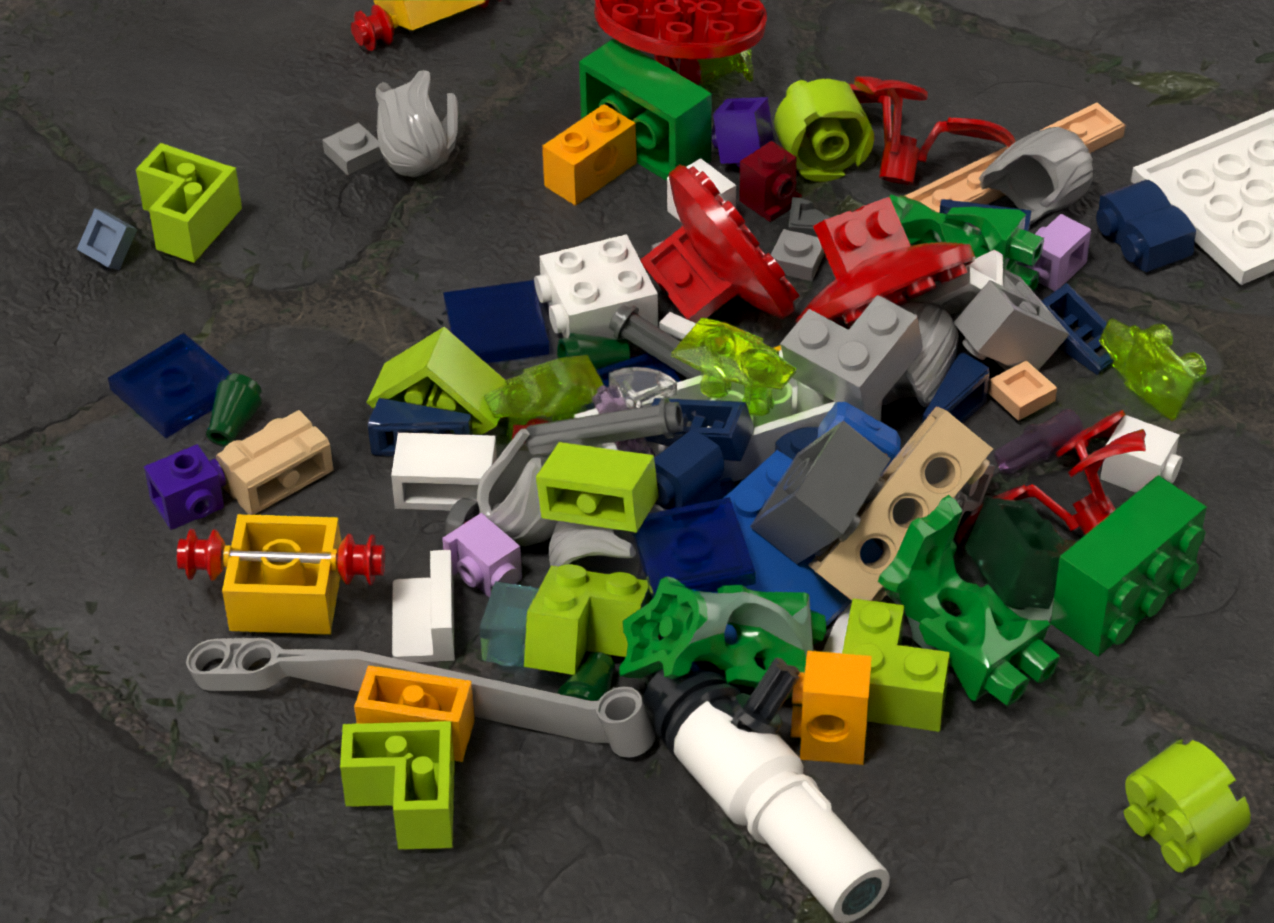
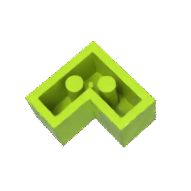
M160 143L136 168L143 210L150 212L156 250L195 263L242 209L235 167Z
M442 327L384 363L366 403L374 409L378 399L383 398L471 414L473 435H482L497 426L513 386L447 328Z
M573 564L551 565L527 611L524 667L574 675L586 651L626 657L628 643L623 633V620L650 602L651 581L637 579L634 575L625 572L603 574L586 571L583 567Z
M853 598L842 654L872 656L867 721L940 732L947 692L950 652L902 646L904 605Z
M451 721L343 724L340 770L346 807L393 805L398 849L453 848L455 759Z

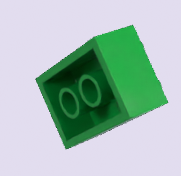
M614 38L579 61L581 119L605 104L635 122L636 162L667 181L669 173L679 165L687 167L699 159H702L707 164L711 162L712 93L639 50L627 46Z
M1157 475L1060 556L1050 624L1097 657L1111 645L1122 644L1141 619L1146 615L1148 617L1154 616L1162 608L1170 594L1177 588L1185 589L1196 577L1199 570V565L1196 563L1198 550L1206 534L1203 524L1207 506Z

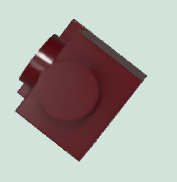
M770 141L740 160L739 201L770 223L789 211L792 205V198H802V195L796 192L797 157L773 141Z

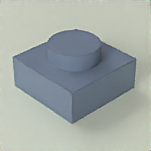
M95 208L77 250L108 268L120 270L138 229L106 211Z

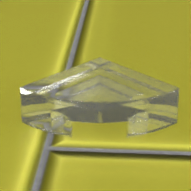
M631 367L609 373V386L631 409L651 406L654 398H670L677 395V382L667 374L654 369Z

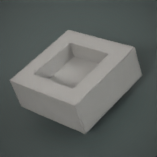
M356 123L323 139L324 153L347 175L383 159L378 140L360 123Z
M783 229L771 253V256L777 261L787 276L808 281L813 280L825 255L818 237Z

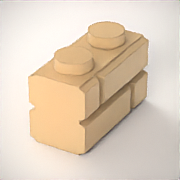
M300 410L283 419L276 418L270 421L261 431L242 441L236 440L229 443L222 452L216 455V460L220 464L226 478V486H223V488L234 500L237 499L238 504L249 515L259 513L334 471L328 438L316 426L313 427L311 421Z

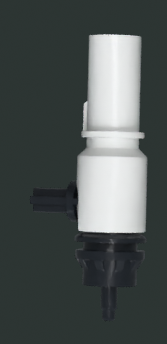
M775 658L751 695L741 694L737 687L727 683L723 675L705 671L697 661L692 662L689 673L675 679L666 678L663 668L650 674L649 676L652 680L644 692L643 702L647 710L655 717V732L665 743L669 752L678 758L681 764L732 822L742 826L747 825V829L755 841L763 844L767 843L837 922H852L873 909L883 898L889 887L890 875L888 871L831 810V803L820 792L816 782L811 777L803 774L804 766L800 758L776 734L783 724L782 718L777 712L800 677L798 675L800 671L793 665H787L783 659Z

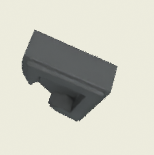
M793 197L788 230L817 237L813 226L831 217L827 214L824 215L814 208L813 202Z

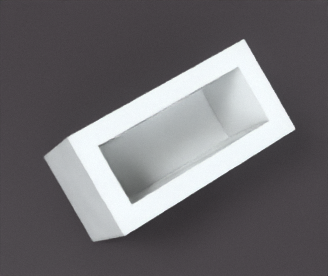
M398 433L391 474L395 509L450 511L452 506L462 498L477 501V489L480 479L497 460L495 436Z

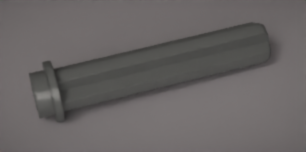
M623 304L615 312L609 323V329L614 331L616 339L620 340L625 337L688 379L722 369L638 315L639 308L635 305L629 308Z
M668 398L660 399L659 405L529 425L526 429L530 435L525 443L529 452L536 455L552 452L559 442L593 446L664 434L669 439L674 438L675 432L683 431V414L679 402H670Z

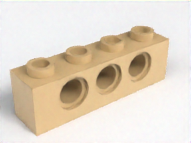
M935 407L880 475L885 479V483L869 503L865 504L863 502L857 512L861 517V521L855 531L843 542L837 538L823 555H816L808 566L850 600L854 598L880 602L886 593L884 587L878 582L879 576L894 560L910 522L918 517H926L938 506L945 496L950 495L954 498L966 482L970 485L974 484L988 468L990 461L986 457L993 448L948 411ZM943 457L947 463L946 476L938 483L929 484L925 477L927 464L934 458ZM903 498H912L915 503L913 517L906 523H896L892 514L895 504ZM880 538L883 543L881 557L873 563H863L860 557L862 545L869 539Z

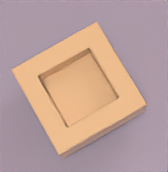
M1026 360L990 379L988 393L1019 421L1055 402L1057 387Z

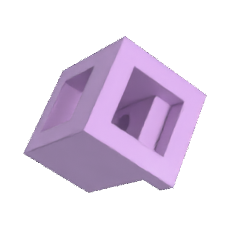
M1062 214L1047 227L1043 226L1035 233L1038 236L1044 237L1043 251L1036 264L1032 267L1019 262V265L1039 272L1038 283L1053 291L1062 287L1087 263L1091 235L1090 228Z
M482 513L442 538L443 550H451L453 576L459 572L467 585L470 587L476 586L491 600L499 594L507 593L517 582L522 580L520 546Z

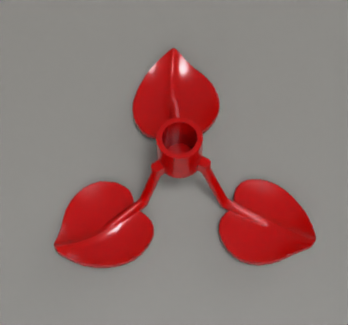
M856 76L854 84H849L859 103H881L883 105L884 150L879 178L884 181L913 185L918 161L926 163L930 148L942 132L991 140L1004 144L1007 147L1016 142L1013 135L1007 129L996 123L980 119L949 117L947 121H939L935 124L920 149L916 147V138L900 135L903 98L918 101L927 100L928 92L925 89L903 81H882L881 79L868 76ZM891 104L894 105L893 126L891 119Z
M1121 410L1106 416L1093 426L1077 433L1055 453L1056 457L1059 458L1075 447L1080 462L1068 474L1073 478L1084 470L1092 489V493L1072 504L1077 512L1073 516L1033 484L1028 486L1022 485L987 500L970 513L955 534L954 539L956 543L960 544L970 526L984 514L1003 504L1030 497L1038 499L1065 521L1070 531L1080 527L1083 534L1086 535L1116 510L1108 495L1106 496L1097 473L1099 468L1108 457L1135 451L1145 452L1146 445L1144 439L1147 435L1144 429L1125 434L1113 440L1104 448L1088 455L1086 449L1091 440L1112 436L1120 421L1126 415Z

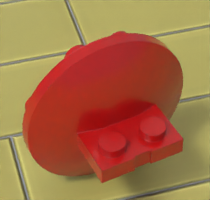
M595 0L594 15L598 25L608 35L627 46L654 54L655 61L669 67L696 85H699L701 79V69L697 59L726 57L752 48L764 36L767 21L766 9L760 0Z
M679 165L669 173L673 201L683 226L640 259V261L662 291L669 294L668 297L685 319L700 324L736 294L758 309L783 320L795 311L793 302L800 297L799 294L785 278V272L771 254L767 253L765 255L760 249L759 242L744 224L746 223L733 204L729 200L725 202L718 195L720 191L704 171L700 173L694 166L688 169L684 165Z
M890 197L864 205L853 212L850 210L817 223L813 228L836 279L812 299L796 319V323L810 309L844 328L846 327L843 322L852 326L877 295L897 306L907 303L905 298L907 294L913 299L936 289L935 282L938 280L943 284L968 273L966 266L973 263L976 256L971 245L964 243L938 242L911 246Z

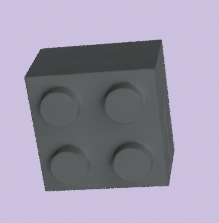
M843 420L797 453L750 527L796 564L814 553L817 556H821L837 538L841 542L845 541L858 527L861 517L857 512L863 502L865 504L869 503L883 487L885 479L880 475L891 458Z

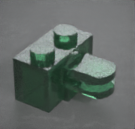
M986 497L965 549L1005 605L1018 610H1024L1027 607L1049 609L1055 594L1059 558L1078 541L1063 539L1049 520L1041 519L1029 502Z

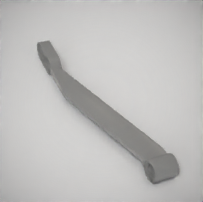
M265 638L206 640L195 646L188 654L186 660L188 670L197 686L202 690L208 691L264 690L275 685L285 677H295L360 691L368 665L470 680L472 681L475 717L591 743H609L613 752L622 757H634L646 752L653 745L656 735L640 693L634 688L625 686L606 692L599 701H588L364 651L282 649L270 639ZM218 658L224 659L216 668L210 671H201L208 662ZM262 658H271L264 667L255 671H248L250 665Z

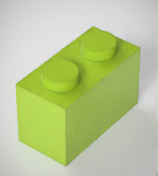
M559 442L536 475L540 512L543 519L638 532L658 499L654 455Z

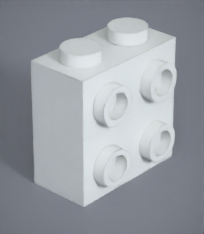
M627 234L539 256L540 275L534 278L535 289L541 303L547 302L549 305V317L555 333L562 332L564 338H568L570 333L615 338L614 331L609 329V323L615 312L623 304L629 308L635 305L639 308L638 315L658 327V293Z

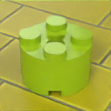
M818 79L810 82L804 80L797 81L788 87L786 97L779 105L775 114L774 129L783 148L797 157L796 169L800 175L808 180L825 182L845 176L844 169L856 163L857 167L861 165L873 148L874 132L870 121L850 85L846 82L834 79Z
M1183 739L1176 741L1131 773L1125 781L1126 795L1130 804L1124 810L1126 821L1138 835L1144 837L1149 834L1161 845V852L1166 862L1179 873L1189 867L1198 865L1248 828L1251 819L1249 805L1245 796L1236 801L1228 787L1236 781L1230 770L1210 749L1194 740L1186 745H1183Z

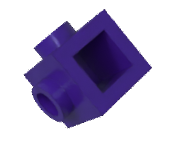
M768 97L729 98L713 113L712 143L719 150L721 164L736 163V166L740 167V160L770 141L774 142Z
M198 444L144 466L150 500L170 530L206 517L224 508L221 487L226 486L224 472L216 459L208 460Z

